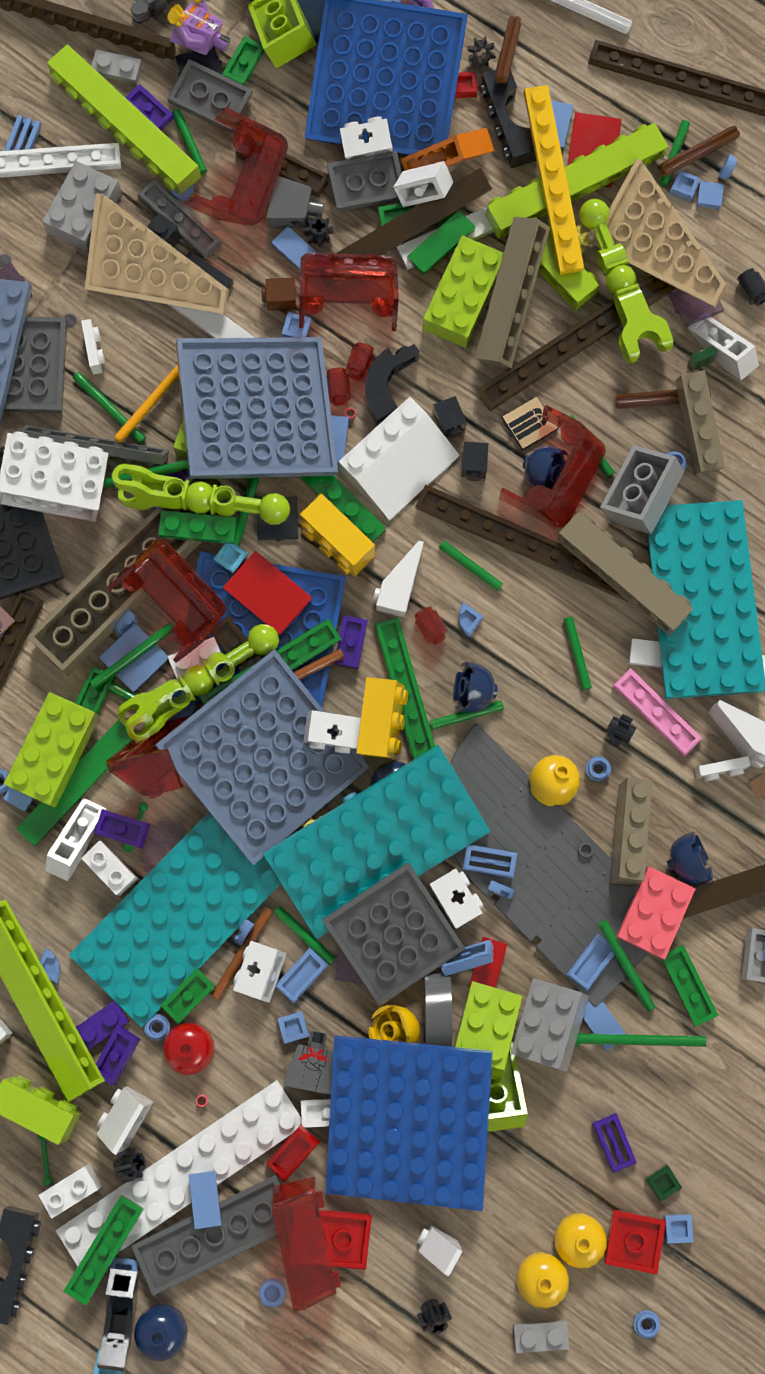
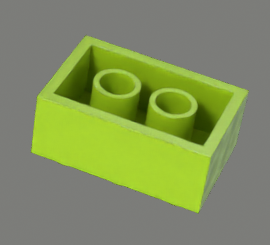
M473 981L468 989L454 1047L493 1051L492 1076L500 1078L504 1072L522 996Z
M21 1075L2 1080L0 1084L1 1116L57 1145L68 1141L82 1113L77 1110V1104L72 1101L68 1102L67 1099L62 1101L54 1098L55 1093L44 1087L40 1089L31 1086L32 1081Z

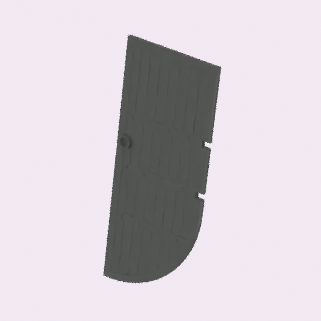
M476 723L459 744L450 764L491 831L470 845L518 853L514 878L463 870L467 847L455 853L454 856L466 876L488 899L494 894V892L488 889L491 880L515 890L513 898L510 899L497 894L500 899L494 903V906L529 942L537 935L541 942L535 948L578 992L588 995V1001L596 1007L626 977L615 955L588 991L566 974L596 934L605 939L598 927V923L607 920L615 936H617L638 885L633 887L611 883L613 860L560 806L554 805L551 807L540 803L531 793L530 780L528 781L529 775ZM471 851L472 856L511 862V857ZM469 861L471 866L505 872L510 870L509 867ZM617 938L634 968L649 954Z

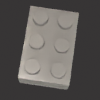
M75 161L42 220L47 234L89 253L96 193L104 194L117 204L122 195L119 181Z
M633 445L600 508L610 522L652 534L684 470L675 456Z
M533 978L511 1054L567 1072L589 996L582 992Z

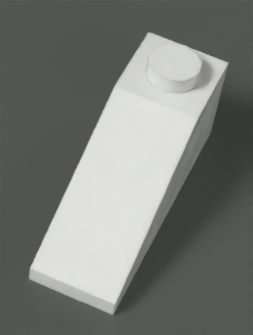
M705 313L688 327V331L705 349L711 346L715 348L717 352L715 360L739 380L744 379L759 366L755 346Z
M418 541L382 581L381 589L376 588L373 602L377 603L376 611L405 618L424 542Z
M85 798L82 799L48 852L45 871L66 881L70 879L94 835L101 810H106V808Z
M430 1225L428 1230L424 1228L416 1243L420 1244L418 1251L440 1271L449 1276L462 1253L459 1241L433 1225Z

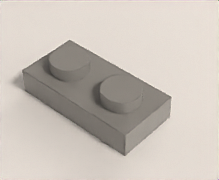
M96 49L91 66L104 78L137 85L142 68V60Z
M747 928L741 978L743 980L765 983V961H762L765 930Z
M566 1320L513 1324L516 1353L569 1349Z

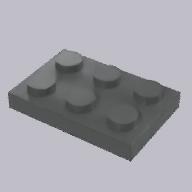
M189 59L168 97V103L232 134L253 92L252 89Z
M397 151L327 163L336 212L399 201L393 187L402 173Z

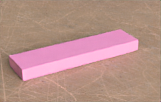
M631 668L612 686L683 757L703 739Z

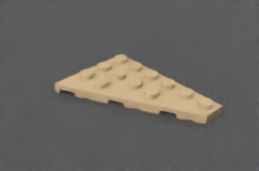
M637 158L609 208L610 216L606 225L614 245H623L629 260L628 264L716 308L727 288V284L644 163ZM594 236L591 244L594 247L600 249L597 239Z
M96 193L85 281L86 290L220 314L226 313L228 288L104 194Z

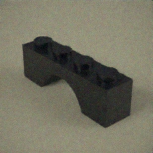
M511 69L508 81L504 84L502 82L498 84L495 81L496 70L483 73L482 82L479 84V91L481 97L486 98L488 103L486 105L489 118L494 120V132L497 140L501 139L504 160L509 161L511 168L537 161L531 129L515 124L506 112V107L515 99L517 90Z
M12 1206L3 1209L0 1221V1239L8 1246L12 1260L8 1276L0 1283V1323L8 1325L13 1321V1318H17L19 1315L21 1302L18 1301L20 1291H24L27 1284L28 1275L24 1273L26 1265L31 1264L35 1250V1248L31 1247L33 1237L38 1236L41 1227V1221L38 1220V1212Z

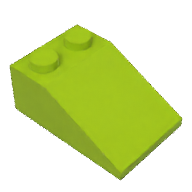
M254 0L247 4L263 49L276 68L288 63L317 45L312 30L297 0Z
M511 1042L505 1069L501 1077L491 1076L488 1132L526 1127L528 1113L516 1055L511 1054L513 1042Z

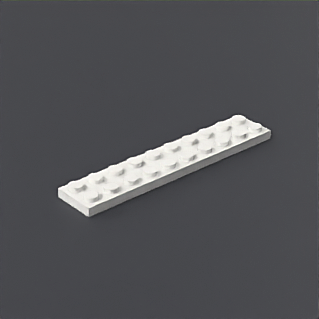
M276 1080L142 1171V1178L123 1184L61 1226L56 1232L76 1265L79 1266L119 1197L124 1195L145 1209L119 1250L120 1252L192 1203L189 1174L216 1170L218 1185L291 1135L300 1124L302 1125V1117L279 1081Z

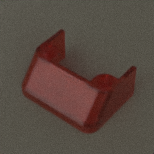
M225 107L215 116L214 120L236 130L233 136V146L239 153L246 156L231 199L219 195L210 201L194 193L185 199L184 205L216 220L253 226L259 223L264 216L288 149V142L282 134Z
M304 254L300 260L299 328H304V314L314 315L321 312L324 303L371 304L372 312L379 317H391V331H396L399 303L396 259L384 255Z
M545 405L542 419L560 427L562 440L574 448L552 490L545 486L537 485L532 487L526 497L523 498L502 487L499 500L555 528H563L572 519L605 455L606 448L604 443L580 421Z
M157 538L105 588L110 592L119 583H121L123 588L132 592H137L142 588L175 623L172 628V638L176 644L182 647L173 659L175 663L202 644L226 612L223 601L177 551L162 538Z
M192 715L166 721L157 733L143 741H134L132 739L105 762L109 772L142 796H149L150 799L156 798L164 792L181 789L183 784L168 748L158 750L154 745Z
M315 1177L274 1185L273 1215L294 1312L306 1310L337 1294V1288L341 1287L338 1270L333 1271L330 1264L320 1208L325 1207L322 1191H316Z

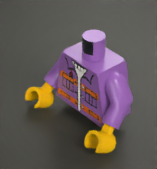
M195 0V3L191 2L184 11L178 4L170 9L168 21L171 24H175L170 41L203 55H207L213 46L224 52L227 50L231 39L220 33L223 22L209 12L205 0Z

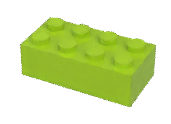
M462 235L425 313L422 330L466 348L495 287L503 252Z
M49 692L4 785L50 807L56 808L100 717L91 710Z

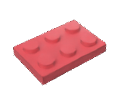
M648 866L645 870L644 882L639 884L616 937L664 960L695 888Z

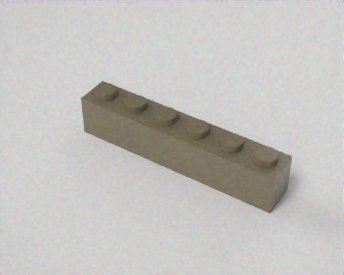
M514 217L509 229L507 244L502 255V262L496 277V284L490 299L488 313L483 324V331L475 359L489 366L512 368L550 227L539 219Z
M578 512L559 532L557 541L668 636H671L691 614L693 608L689 600L682 595L678 596L674 593L668 582L655 577L652 574L651 568L645 563L640 564L635 560L629 549L626 547L621 548L614 542L615 539L607 531L602 532L597 528L595 521L588 515L583 516Z

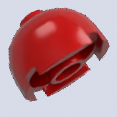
M182 1023L172 1028L166 1035L163 1043V1057L167 1065L175 1072L183 1075H194L205 1070L211 1063L215 1053V1043L211 1033L196 1023Z

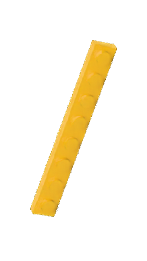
M544 85L525 88L523 93L559 275L581 272L584 269L549 87Z

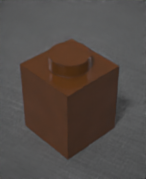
M295 277L266 279V287L261 288L262 302H267L268 311L296 310Z

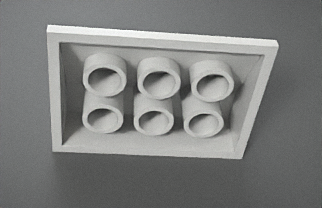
M409 397L339 461V471L388 521H391L423 491L425 484L429 486L460 455L428 414Z

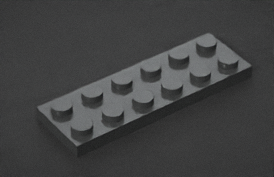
M275 1174L220 1201L221 1226L195 1229L192 1215L132 1244V1250L152 1296L290 1229L293 1210L277 1175Z

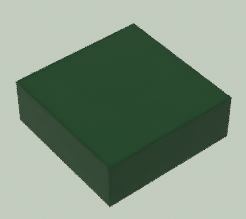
M711 346L692 354L688 361L690 371L713 363L717 356L715 348Z
M667 1164L645 1178L659 1202H662L682 1188Z

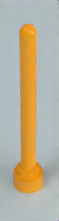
M176 361L177 365L114 436L115 442L122 443L179 378L178 361Z

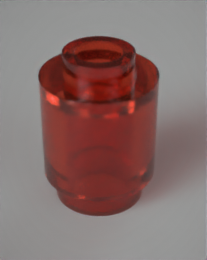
M359 342L351 349L345 368L349 378L356 381L366 379L375 356L372 346Z
M332 368L327 370L329 402L333 403L334 406L347 404V401L351 399V389L346 369Z
M431 606L420 610L414 615L416 619L415 624L426 643L432 642L433 645H436L446 639L445 634L448 630L438 612L433 610Z

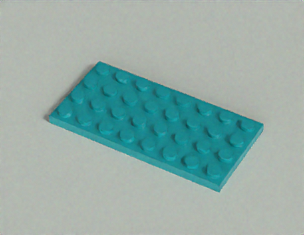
M743 500L667 505L652 534L646 533L650 568L655 577L659 580L663 579L670 584L671 590L674 593L687 598L693 610L671 636H668L657 626L665 699L764 693L765 674Z
M437 745L263 852V855L316 939H319L330 932L322 921L324 917L405 863L409 862L417 876H420L491 831L441 747Z
M208 812L92 930L69 956L139 1026L143 1027L162 1008L160 1005L196 968L199 969L241 926L243 921L248 919L281 885V882L265 857L251 865Z

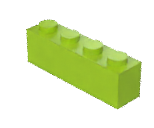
M549 230L538 273L576 312L597 294L598 280L593 273H588L585 269L581 272L559 275L552 236Z

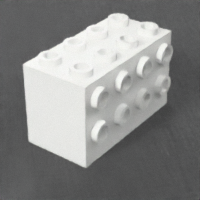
M23 432L7 433L0 471V504L96 522L108 453L103 452L104 450L99 447L82 448L74 442L57 443L49 437H39V439L28 437L29 435Z

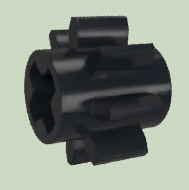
M486 36L483 37V40H477L474 37L473 46H467V51L473 53L468 56V61H475L477 68L484 64L489 67L490 58H496L495 53L491 52L495 48L494 42L488 44ZM481 49H485V52H483L481 56H479L477 52H480Z
M317 215L313 220L307 219L308 227L304 228V235L309 236V244L315 243L321 247V244L331 242L329 234H334V227L329 226V218L323 219Z
M623 713L620 718L613 716L605 733L611 735L608 741L617 746L621 745L622 741L628 744L636 730V727L631 725L633 718Z
M132 1147L117 1154L118 1158L113 1163L114 1172L117 1177H124L125 1183L143 1177L142 1171L146 1167L143 1153H135V1147Z
M431 1299L421 1305L422 1313H418L417 1318L423 1331L429 1330L430 1334L434 1335L444 1332L448 1328L447 1321L452 1319L446 1303L442 1302L440 1304L437 1299Z

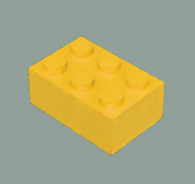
M322 494L300 514V525L303 528L302 533L310 541L315 540L321 545L319 547L320 551L328 558L332 556L338 562L336 564L337 567L345 575L350 573L355 577L375 558V544Z
M366 677L357 754L369 758L395 761L397 755H400L402 741L399 740L400 730L404 729L405 715H402L403 705H406L408 701V690H405V686L397 680Z

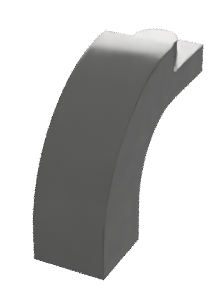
M429 973L424 977L425 1044L452 1047L451 975L444 976L443 973Z

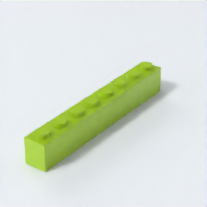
M68 44L47 62L50 70L49 76L53 82L64 86L66 93L71 99L79 100L86 113L89 115L94 114L98 118V123L105 130L110 129L114 133L115 139L121 145L126 144L130 148L131 154L138 161L142 159L154 176L158 174L170 191L175 190L181 195L201 178L199 166Z
M655 122L648 126L646 124L641 125L635 129L634 133L628 136L621 135L608 146L601 145L592 154L586 157L581 155L575 158L572 164L564 167L571 203L628 175L637 158L645 166L663 158L669 146ZM540 176L533 179L529 185L523 188L518 186L511 190L509 195L503 198L500 196L496 197L488 203L485 216L498 239L509 234L514 217L533 218L536 216L537 219H540L547 215Z
M7 900L0 901V978L3 980L25 1024L28 1026L37 1046L41 1050L61 1091L68 1102L105 1080Z

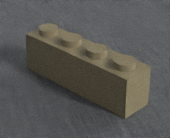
M705 370L680 375L675 380L694 475L719 471L725 467Z
M628 777L619 784L611 883L636 887L644 882L652 781Z

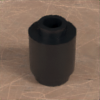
M750 268L740 274L737 278L739 282L738 287L749 304L759 306L765 303V281L760 273L756 272L754 268Z

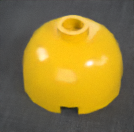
M550 755L542 758L533 766L528 778L532 795L540 803L551 807L554 805H566L575 797L580 786V774L576 765L570 759L560 755Z
M386 1005L380 1007L371 1018L374 1019L373 1026L369 1027L368 1031L369 1039L409 1043L419 1042L421 1032L419 1021L407 1008Z
M574 1213L563 1218L554 1233V1247L558 1256L567 1265L577 1269L590 1268L596 1265L605 1254L607 1248L606 1233L602 1225L594 1217L584 1213Z
M537 1252L529 1255L521 1262L517 1271L516 1284L520 1295L527 1303L536 1308L547 1309L556 1306L564 1299L569 1289V1275L559 1258L544 1252Z

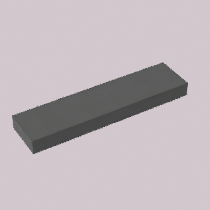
M155 179L137 194L138 199L155 215L161 213L176 224L181 239L204 260L222 245L219 238Z

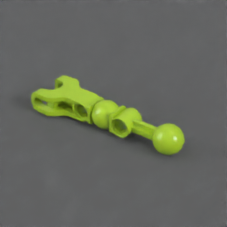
M600 199L588 200L580 208V221L584 227L593 230L601 249L597 251V261L603 275L606 276L607 288L614 294L615 307L623 325V331L618 339V346L624 360L628 364L637 361L640 355L638 340L641 338L652 340L661 352L671 350L673 347V337L667 321L650 312L639 285L636 284L635 272L631 267L627 266L629 260L623 245H614L606 225L610 216L609 207Z
M129 464L118 465L112 473L114 485L119 489V502L127 508L146 510L151 507L183 508L184 510L189 508L195 513H206L210 510L211 514L215 515L217 513L219 516L224 517L232 516L236 511L260 514V517L270 525L283 523L290 514L289 502L283 495L278 493H270L263 497L262 500L236 496L234 490L229 486L217 487V485H213L212 488L205 482H195L190 485L188 480L183 482L179 478L158 475L144 467ZM123 474H130L132 480H120L119 477ZM174 492H180L179 495H171ZM131 493L135 497L128 499L125 498V495ZM224 499L230 500L227 503H220Z
M265 624L254 626L249 631L247 642L226 655L221 652L212 653L207 661H202L203 665L196 664L190 666L185 671L183 678L179 675L177 676L178 679L169 680L151 692L137 694L121 704L117 714L120 722L125 725L128 736L134 741L147 739L157 733L170 717L187 707L191 700L195 701L194 696L206 695L213 689L215 683L219 686V682L230 680L234 675L235 666L254 654L266 656L274 649L276 650L279 643L277 631L272 626ZM225 663L221 670H216L219 664ZM182 690L178 697H172L176 691ZM128 710L137 711L130 718L125 717ZM144 723L142 731L134 732L135 726Z

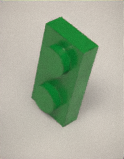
M243 36L222 75L246 86L265 52L262 44Z
M196 968L160 1006L180 1024L216 986Z

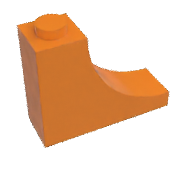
M487 128L450 137L402 158L401 162L405 171L443 161L448 168L494 151Z

